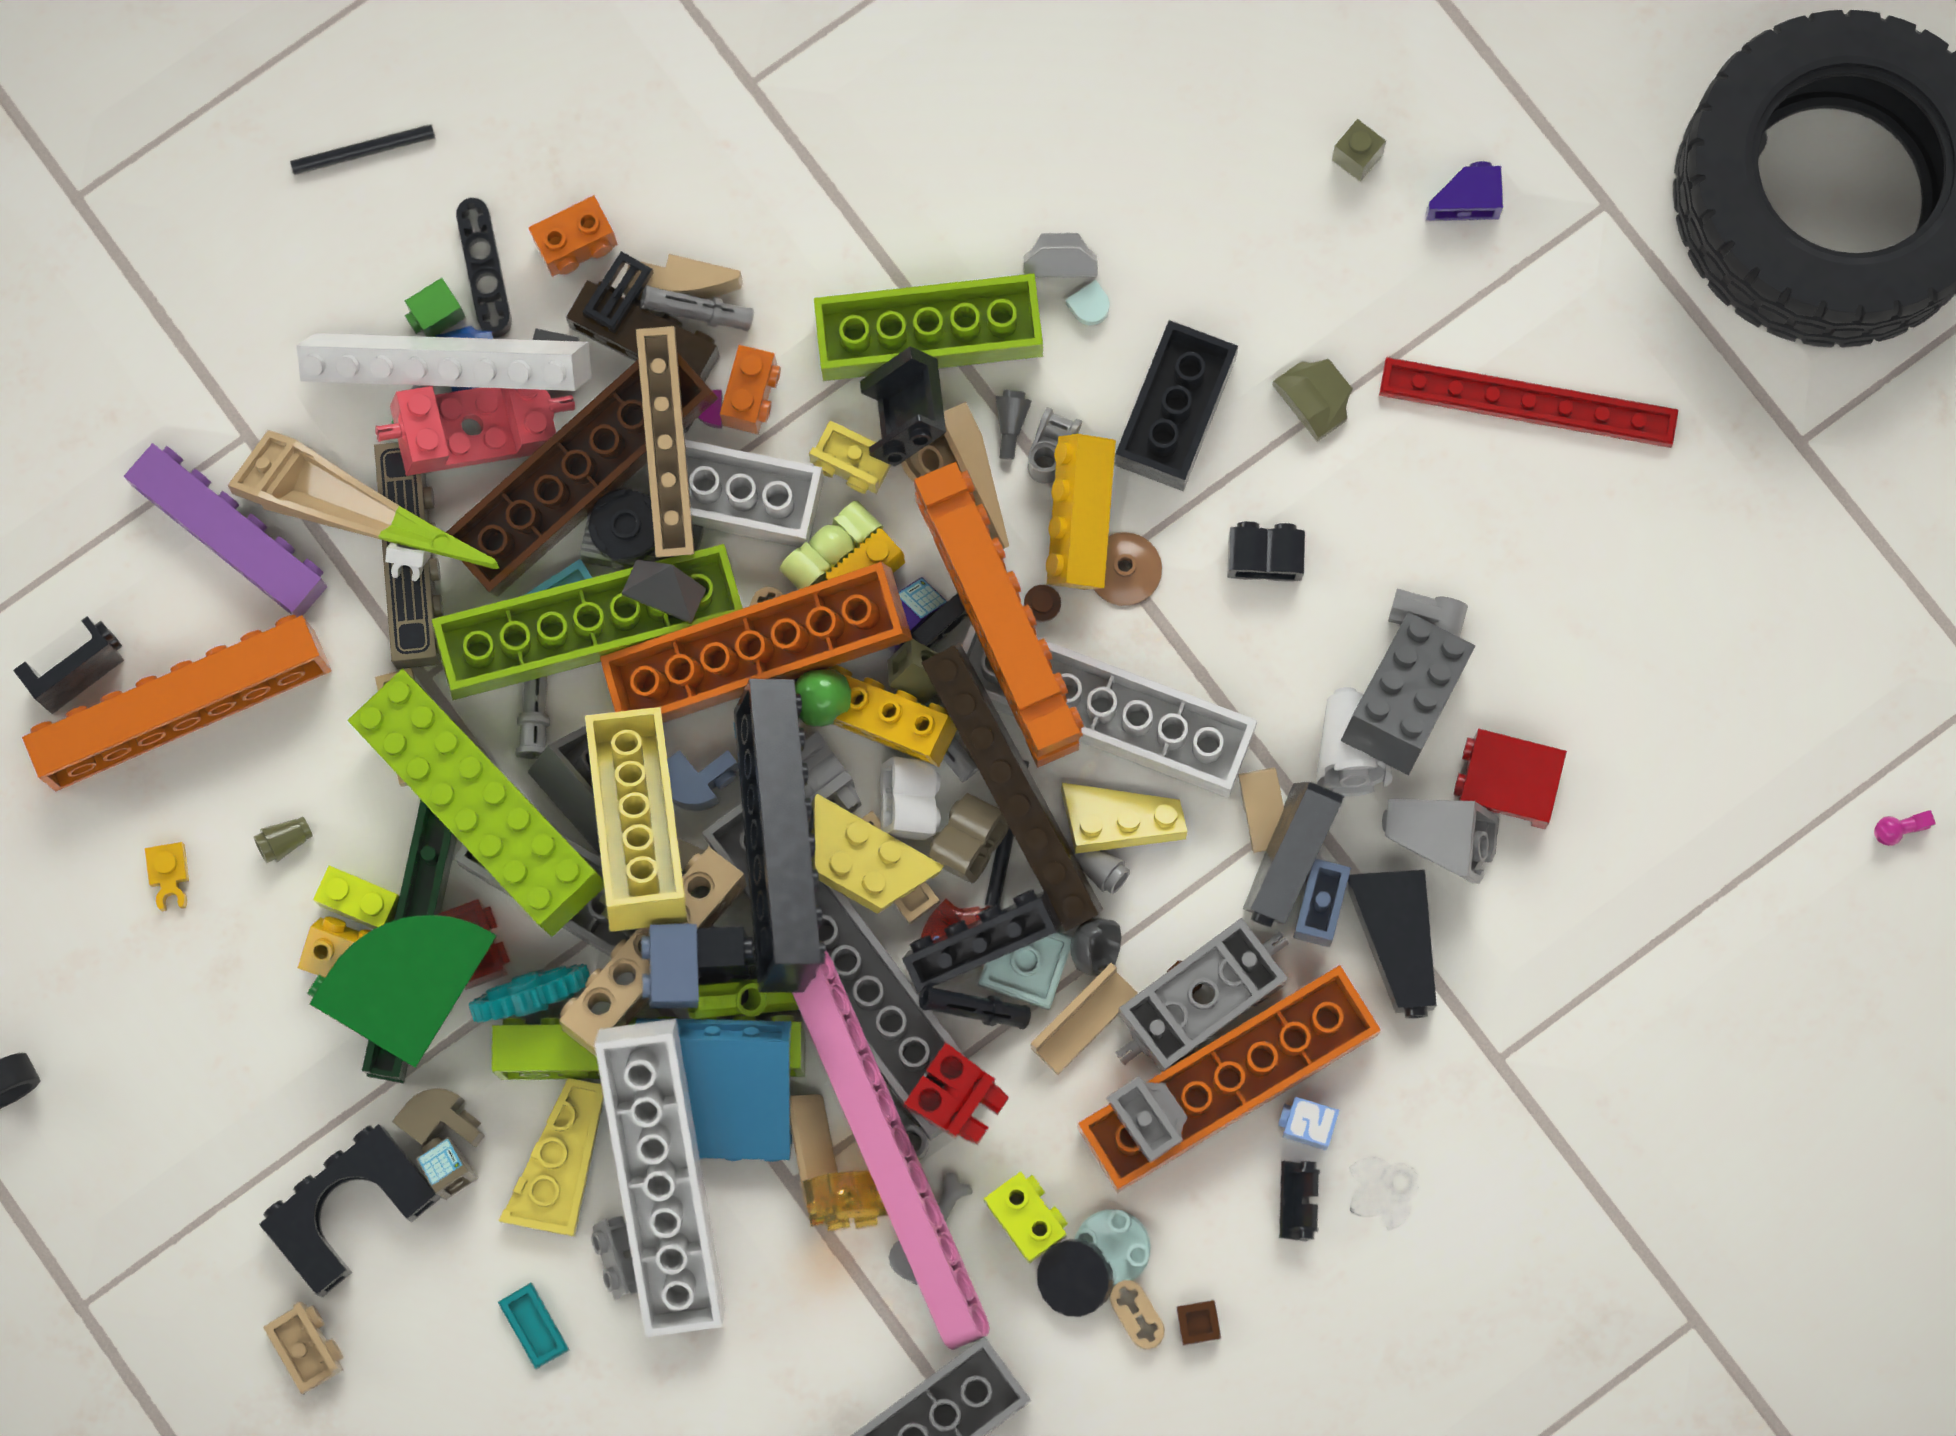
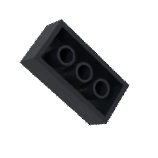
M1169 320L1115 453L1114 465L1184 491L1236 361L1238 345Z

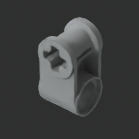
M1046 408L1028 456V471L1033 480L1043 484L1051 483L1055 480L1056 461L1054 452L1058 444V436L1078 434L1082 420L1076 419L1071 421L1053 414V409ZM1047 456L1053 459L1055 463L1049 468H1041L1035 461L1039 457Z

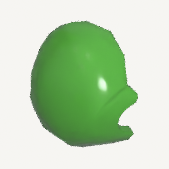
M810 670L801 675L795 682V693L800 694L802 699V710L798 717L806 725L814 727L831 725L837 716L847 712L850 708V686L846 677L837 670Z

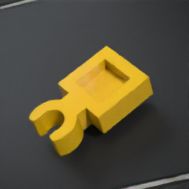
M179 842L145 848L149 885L151 887H161L156 896V905L162 912L167 911L166 899L171 895L177 896L178 906L181 909L186 908L187 897L179 889V883L189 881L185 844Z

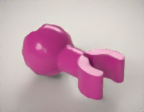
M1931 810L1902 820L1887 816L1877 822L1874 828V836L1883 845L1892 846L1899 843L1904 834L1930 829L1936 823Z

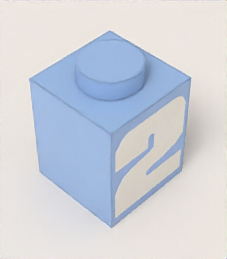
M1294 1097L1292 1105L1284 1104L1278 1123V1126L1285 1128L1282 1137L1327 1150L1339 1110Z

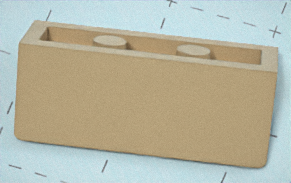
M1112 963L1031 1043V1050L1057 1075L1119 1015V1007L1138 994L1116 972L1117 968Z

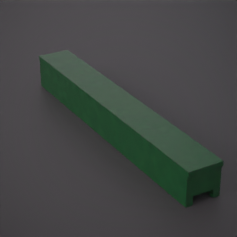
M420 800L394 921L419 915L440 916L457 837L422 800ZM368 1040L362 1071L367 1074L366 1076L404 1084L408 1063Z

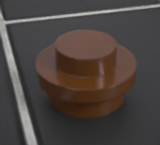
M1037 585L1026 593L1024 606L1027 604L1030 606L1037 622H1048L1054 619L1060 612L1061 598L1053 587Z

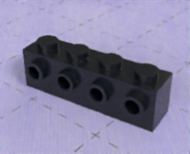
M1034 889L1028 890L1013 898L1014 905L1002 910L999 904L978 913L980 920L968 925L965 920H961L944 928L946 935L932 940L930 935H927L910 943L909 945L912 950H909L902 960L917 992L920 993L926 985L934 987L1056 933L1061 927V923L1046 890L1035 894Z

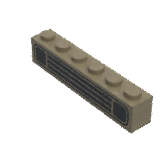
M398 442L374 445L378 493L430 523L429 509H434L435 502L432 487H427L426 473L406 476ZM382 540L391 662L396 669L441 665V657L432 625V619L444 615L442 596L435 593V581H440L441 579L438 558L433 559L431 553L417 581H412V569L406 565L401 566L402 570L399 577L393 578L391 568L394 563L385 562L386 549L391 542Z

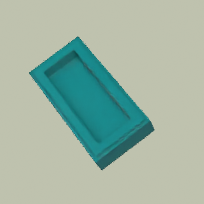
M533 1283L527 1284L498 1301L536 1370L570 1350Z

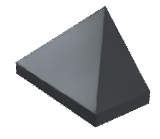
M636 560L622 595L691 624L706 588L672 564Z

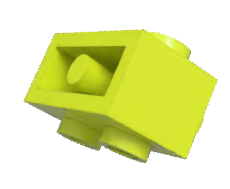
M1020 1171L984 1198V1202L1030 1264L1053 1245L1067 1237V1233L1063 1228L1068 1223L1056 1206L1048 1209L1040 1198L1045 1194V1191L1035 1177L1030 1175L1026 1178ZM1018 1194L1024 1198V1201L1020 1205H1014L1010 1202V1198ZM1039 1225L1044 1226L1047 1230L1046 1234L1041 1237L1034 1235L1032 1232Z

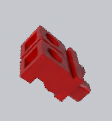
M945 1042L926 1070L928 1076L943 1084L942 1088L923 1075L904 1102L903 1107L946 1132L955 1140L959 1136L968 1142L978 1145L989 1127L973 1117V1113L981 1104L998 1115L1009 1097L1000 1087L994 1084L996 1080L994 1077L983 1071L975 1063Z

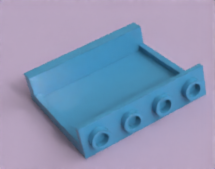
M637 1018L636 1024L669 1019ZM676 1019L700 1160L703 1158L726 1159L729 1161L761 1159L767 1162L790 1160L792 1146L790 1123L791 1022Z

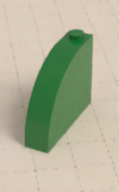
M419 915L388 922L371 930L348 947L335 962L326 977L320 974L317 976L307 993L313 997L309 1004L416 1068L494 942L496 935L476 924L449 916Z

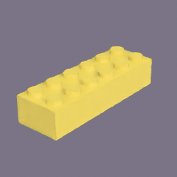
M661 707L586 715L585 722L609 930L612 932L646 928L651 924L687 923Z

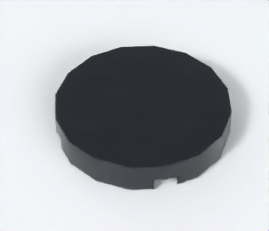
M621 488L608 492L596 502L590 515L588 529L593 545L602 556L614 562L632 563L636 562V560H643L655 551L651 497L649 495L633 491L632 489Z
M1068 1239L1053 1245L1042 1256L1037 1269V1285L1043 1299L1054 1311L1065 1316L1082 1317L1096 1311L1108 1300L1113 1288V1270L1098 1246L1084 1239Z

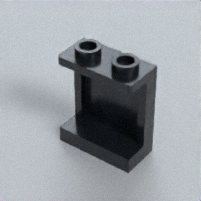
M910 346L860 381L861 394L878 402L882 439L869 447L870 456L896 467L946 433L937 358Z
M88 616L81 620L92 634V639L43 676L35 671L26 661L13 670L34 699L51 714H54L124 661L117 651L122 647L121 643L101 620L96 624Z

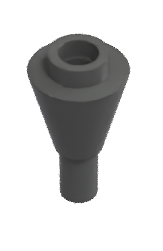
M1004 390L1003 396H996L1000 434H1002L999 458L1014 459L1016 439L1020 434L1032 400L1025 399V392Z

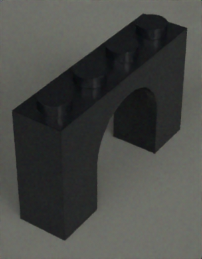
M379 1124L374 1128L369 1125L362 1129L353 1138L355 1144L344 1153L339 1150L331 1155L323 1163L325 1169L315 1178L309 1175L301 1180L293 1188L295 1194L285 1203L279 1200L271 1205L263 1213L265 1219L259 1223L261 1228L309 1287L320 1297H324L353 1273L327 1242L321 1229V1210L325 1200L334 1189L354 1180L373 1182L385 1192L398 1210L410 1222L415 1221L442 1198L434 1192L424 1175L386 1129Z

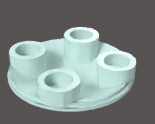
M1107 1209L1091 1215L1081 1224L1074 1238L1084 1239L1098 1246L1103 1252L1102 1255L1110 1263L1113 1270V1287L1118 1282L1124 1280H1135L1143 1272L1149 1261L1151 1246L1145 1227L1136 1217L1122 1210Z

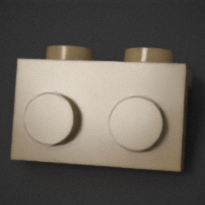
M299 1301L293 1305L294 1308L263 1328L300 1393L305 1394L343 1371L344 1369L339 1361L344 1357L336 1342L332 1338L327 1341L320 1330V1327L325 1324L317 1309L313 1305L307 1307L305 1303Z

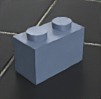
M1315 859L1309 872L1293 938L1326 947L1331 946L1351 867Z
M651 924L648 936H641L642 959H649V974H642V997L650 998V1009L697 1008L699 1001L697 924Z

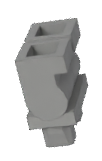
M816 731L805 740L804 750L801 751L802 763H807L808 783L804 786L805 798H810L812 802L816 794H819L852 813L862 805L854 789L853 779L828 747L819 731ZM813 810L811 819L808 821V829L810 831L813 829Z

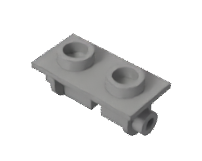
M623 1216L615 1217L608 1221L607 1218L603 1219L592 1227V1245L595 1252L601 1255L605 1268L603 1270V1281L605 1287L609 1292L612 1291L614 1300H617L629 1292L630 1294L638 1293L632 1257L625 1259L623 1252L630 1251L627 1227Z

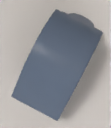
M680 750L669 757L667 761L673 804L690 811H702L716 806L719 802L712 790L716 786L719 790L723 789L737 777L735 772L739 767L732 754L727 750L699 773Z

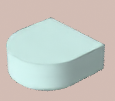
M1097 280L1065 299L1068 308L1082 324L1097 325L1108 316L1109 298Z

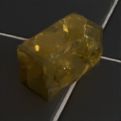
M869 1170L828 1173L803 1181L811 1227L827 1225V1231L833 1232L850 1228V1223H855L856 1229H864L877 1226L878 1218L888 1216Z

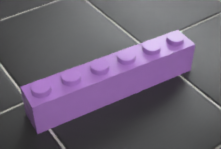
M152 443L123 476L127 482L288 613L296 615V617L304 615L327 588V585L320 578L324 572L306 558L302 563L292 554L295 552V549L280 536L273 540L264 533L268 527L250 513L247 518L236 510L239 504L227 493L222 491L217 495L208 488L212 482L194 468L190 473L180 464L184 460L171 448L166 446L161 450Z

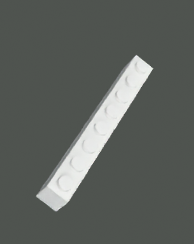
M315 333L296 345L300 381L575 391L592 378L589 342Z

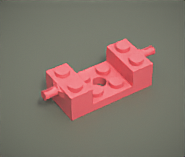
M433 386L396 391L390 405L394 424L375 426V432L378 442L398 439L406 476L531 456L556 433L553 421L554 413L574 411L575 402L572 395L551 399L546 390L474 388L435 395ZM466 419L475 420L481 427V433L469 435L464 432L461 423Z

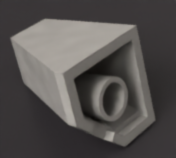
M1388 799V808L1383 812L1382 827L1385 836L1474 884H1480L1484 877V870L1481 869L1483 863L1492 862L1496 854L1499 817L1477 802Z

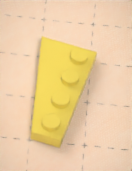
M571 1078L567 1079L546 1122L547 1125L533 1148L522 1176L519 1177L513 1189V1194L498 1220L499 1222L575 1237L604 1103L602 1084Z

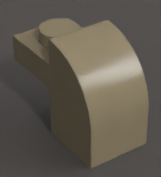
M428 1089L416 1094L405 1104L392 1121L422 1146L435 1139L445 1125L475 1148L485 1137L484 1134L477 1130L481 1125L480 1121L464 1109L459 1115L456 1113L465 1100L456 1093L446 1089Z

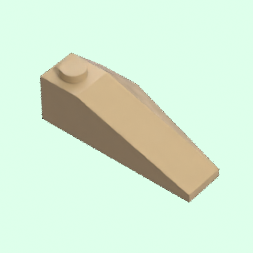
M964 402L944 411L946 433L906 459L901 465L913 482L914 479L953 462L957 463L960 472L967 470L975 488L973 492L976 506L982 504L989 517L991 539L998 537L1003 549L1009 547V542L983 437L967 403Z

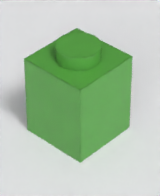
M443 278L438 279L405 300L410 311L404 315L416 334L423 331L426 337H435V335L441 334L466 318L460 304Z

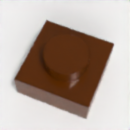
M1215 1300L1176 1307L1183 1346L1221 1339Z

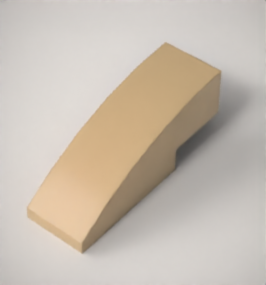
M669 254L666 267L641 262L652 268L654 272L646 285L707 299L721 296L741 289L743 284L741 271L677 255ZM637 271L636 275L634 276L629 286L625 290V297L627 296L628 292L630 291L635 281L641 274L640 271ZM642 292L637 298L638 300H641Z

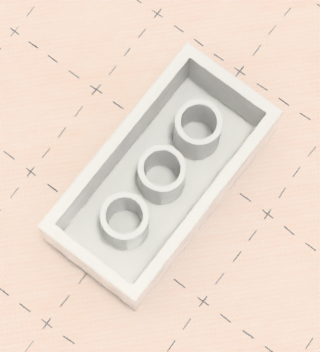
M685 439L693 525L795 547H802L805 542L809 543L824 482L822 467Z

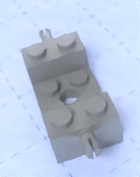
M1242 918L1237 920L1119 1007L1118 1014L1130 1029L1133 1040L1115 1052L1118 1059L1121 1058L1120 1061L1125 1066L1126 1063L1143 1052L1163 1072L1193 1054L1195 1048L1253 1005L1256 1007L1286 985L1288 978L1271 957L1283 947L1289 945L1286 937L1278 942L1284 936L1278 931L1277 934L1261 944ZM1199 984L1209 985L1214 991V999L1205 1005L1197 1003L1192 996L1194 987Z

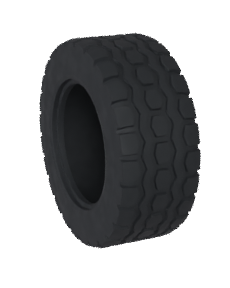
M1843 10L1811 13L1809 18L1805 15L1792 18L1775 25L1773 30H1765L1743 45L1742 51L1735 52L1718 71L1693 114L1683 135V141L1679 146L1674 168L1676 178L1673 180V203L1675 211L1679 212L1676 216L1678 231L1683 245L1690 249L1687 254L1702 279L1707 278L1709 281L1707 286L1726 306L1732 305L1736 308L1735 313L1758 328L1761 325L1767 327V332L1793 342L1796 339H1800L1802 344L1817 347H1833L1835 344H1839V347H1857L1871 344L1873 339L1877 342L1888 340L1907 332L1909 327H1917L1937 313L1942 306H1945L1956 294V51L1951 53L1948 50L1949 44L1926 29L1922 32L1917 31L1916 24L1890 15L1883 19L1880 13L1871 11L1849 10L1847 14H1844ZM1825 108L1850 111L1878 123L1901 143L1917 171L1921 188V213L1915 233L1891 247L1864 253L1834 251L1816 245L1801 237L1775 212L1763 189L1758 165L1762 134L1777 122L1796 113L1812 109Z

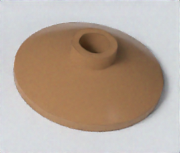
M1116 533L1108 536L1105 586L1102 589H1094V591L1105 601L1120 606L1135 605L1149 598L1158 587L1162 575V563L1156 548L1147 539L1137 534ZM1127 560L1132 564V568L1127 572H1123L1118 568L1119 562Z

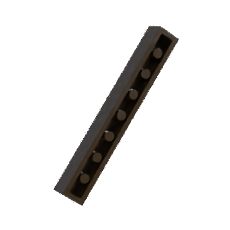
M959 642L921 662L1043 891L1046 890L1065 932L1099 915L1103 908L961 643Z

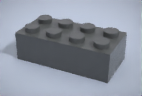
M1408 612L1355 709L1341 742L1409 775L1476 645Z

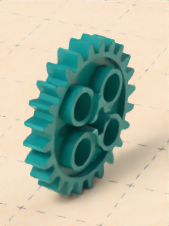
M574 964L569 967L560 966L547 971L541 969L515 976L511 982L487 990L486 994L469 1002L468 1006L473 1021L477 1023L481 1021L487 1022L492 1019L500 1020L513 1015L521 1017L548 1009L549 1004L574 996L575 992L586 988L585 984L590 977L587 964Z

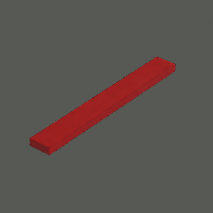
M1389 357L1385 359L1379 396L1668 448L1673 446L1679 409Z

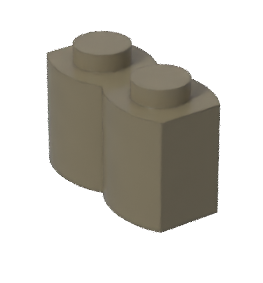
M967 793L951 807L948 825L933 836L929 845L930 852L928 856L944 865L942 869L973 884L983 873L992 852L1004 839L1009 826L999 808Z

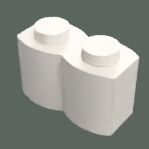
M891 757L882 763L880 776L882 796L880 824L882 831L895 838L923 841L935 834L941 822V813L937 809L935 795L940 789L941 779L939 773L936 772L935 765L918 759Z

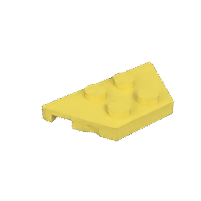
M816 794L812 800L813 829L811 833L815 837V853L811 859L812 869H817L820 882L877 914L891 906L894 901L910 894L919 885L930 878H935L941 872L944 865L821 795Z

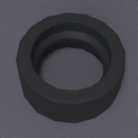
M16 1053L0 1059V1109L29 1094L41 1081L27 1053Z

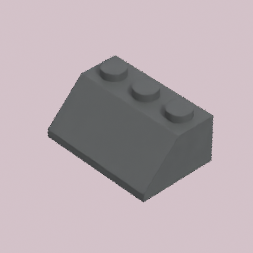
M586 726L549 744L528 770V774L601 856Z

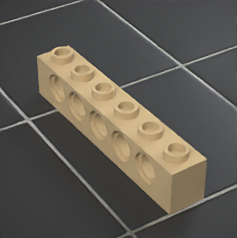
M710 847L702 855L700 853L695 854L685 867L686 873L682 880L687 923L683 924H697V928H711L747 886L744 873ZM699 886H705L710 889L709 894L700 899L692 897L691 892ZM649 927L637 928L628 941L625 939L621 940L613 949L610 955L612 958L603 970L598 968L590 975L585 984L587 987L578 999L575 997L571 998L560 1013L562 1017L559 1022L563 1031L595 1057H597L595 1040L598 1030L628 1025L650 999L642 997V974H649V959H642L641 936H648ZM630 972L636 975L635 980L629 985L623 986L616 983L617 978L623 973ZM605 1001L611 1004L610 1009L605 1014L596 1015L591 1012L592 1007L598 1002Z

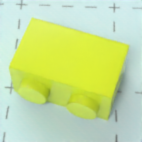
M328 866L313 900L326 910L375 929L394 921L399 895L337 868Z

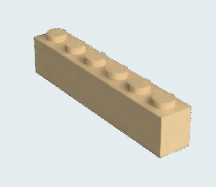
M675 327L636 329L656 557L695 554Z

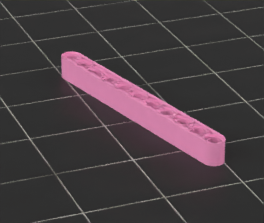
M826 952L825 962L818 968L815 979L811 980L804 993H793V996L939 1334L945 1345L949 1349L955 1350L984 1336L986 1337L989 1334V1323L830 955Z

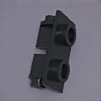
M1281 1161L1279 1238L1308 1241L1314 1240V1232H1318V1204H1309V1197H1318L1320 1170L1316 1169V1162L1301 1161V1163Z

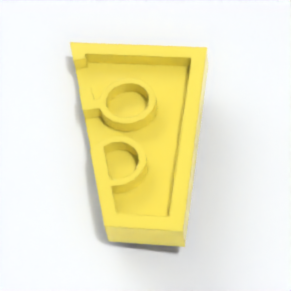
M1062 783L1061 793L1075 854L1178 841L1187 838V827L1181 802L1178 799Z

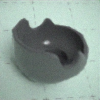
M1091 918L1078 926L1071 939L1070 954L1077 970L1087 975L1098 976L1101 973L1098 970L1106 968L1110 963L1116 964L1122 937L1120 925L1113 920Z

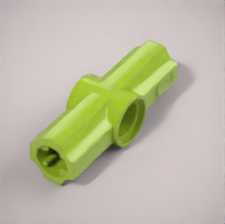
M738 977L723 982L698 983L699 1001L697 1008H687L689 1017L693 1019L732 1015L754 1017L761 1013L799 1010L793 993H758L757 979L747 980ZM748 989V999L741 1005V995Z

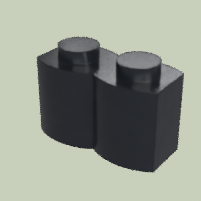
M1245 521L1237 523V527H1230L1228 534L1227 577L1244 580L1302 581L1304 575L1305 531L1297 529L1296 525L1290 523H1279L1274 525L1273 529L1259 528V523Z

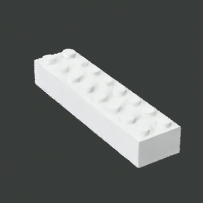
M970 624L962 647L996 710L1013 716L972 624ZM1046 641L1052 655L1050 660L1051 670L1053 674L1060 672L1068 690V693L1065 694L1068 701L1066 705L1069 708L1073 706L1077 708L1084 725L1081 728L1083 736L1080 737L1079 742L1229 798L1254 734L1257 720Z
M676 1019L599 1029L595 1040V1049L645 1337L722 1327L725 1305Z

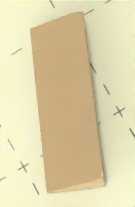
M818 1094L790 1096L791 1132L805 1207L808 1211L813 1212L839 1208L843 1206V1199L824 1099L822 1095Z

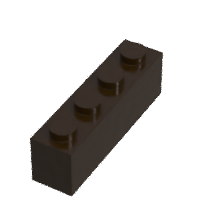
M589 280L586 281L566 316L568 325L572 330L633 361H637L636 329L674 326L677 352L704 382L706 381L719 358L717 345L714 344L715 340L711 336L698 330L693 334L683 329V324L670 315L663 314L660 317L650 312L649 309H641V300L638 299L614 334L607 327L597 324L595 320L583 316L582 311L602 282L599 281L598 284H595ZM611 286L595 311L601 313L615 291L614 287ZM620 298L609 315V319H612L624 298Z

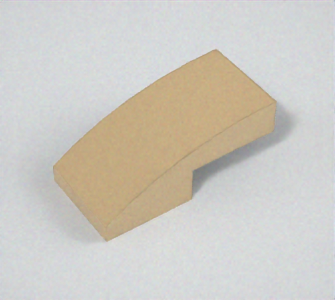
M1275 767L1238 774L1243 808L1247 817L1251 847L1254 853L1266 851L1284 809Z

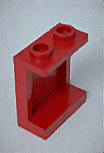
M1478 728L1474 739L1467 737L1462 759L1468 760L1465 774L1458 773L1453 795L1460 796L1459 801H1475L1489 811L1531 821V826L1546 829L1550 823L1567 751Z

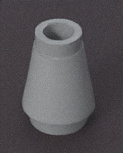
M1102 850L1074 853L1081 869L1102 892L1107 890L1111 894L1116 893L1130 874V870L1125 867V861Z

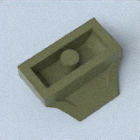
M1330 359L1313 363L1301 361L1273 381V387L1317 442L1347 421L1346 406L1353 389Z

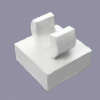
M391 542L386 549L385 562L394 563L391 568L393 578H398L401 574V566L406 565L412 569V581H417L422 574L423 566L431 556V552Z

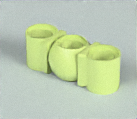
M855 500L847 505L838 516L833 518L832 525L822 527L813 535L809 543L805 542L802 547L790 553L780 565L779 570L798 590L826 581V572H831L832 567H837V562L843 563V558H848L849 553H854V548H860V543H865V538H871V533L876 534L877 528L883 529L884 527L858 500Z

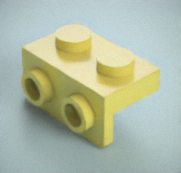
M831 420L825 428L816 448L812 447L809 452L810 462L814 466L822 467L824 476L832 478L835 474L847 480L846 484L850 488L866 494L867 490L877 494L891 467L890 464L869 455V447L876 442Z

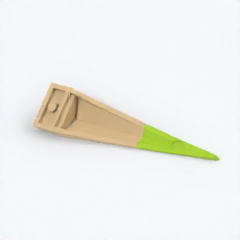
M271 430L265 433L228 484L233 495L261 504L265 510L488 568L500 569L494 558L458 540L384 497L298 440Z

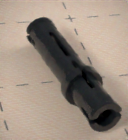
M926 985L921 990L919 996V1007L922 1010L982 1020L983 1024L988 1026L1002 1024L1025 1029L1031 1018V1010L1028 1005L1003 1002L1000 997L993 995L983 998Z

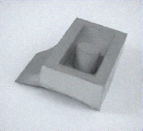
M1041 233L1033 248L1024 256V274L1035 273V277L1098 276L1097 255L1087 247L1079 233Z
M1138 1076L1107 1097L1115 1114L1150 1163L1183 1141L1181 1131L1188 1117L1165 1083H1149Z

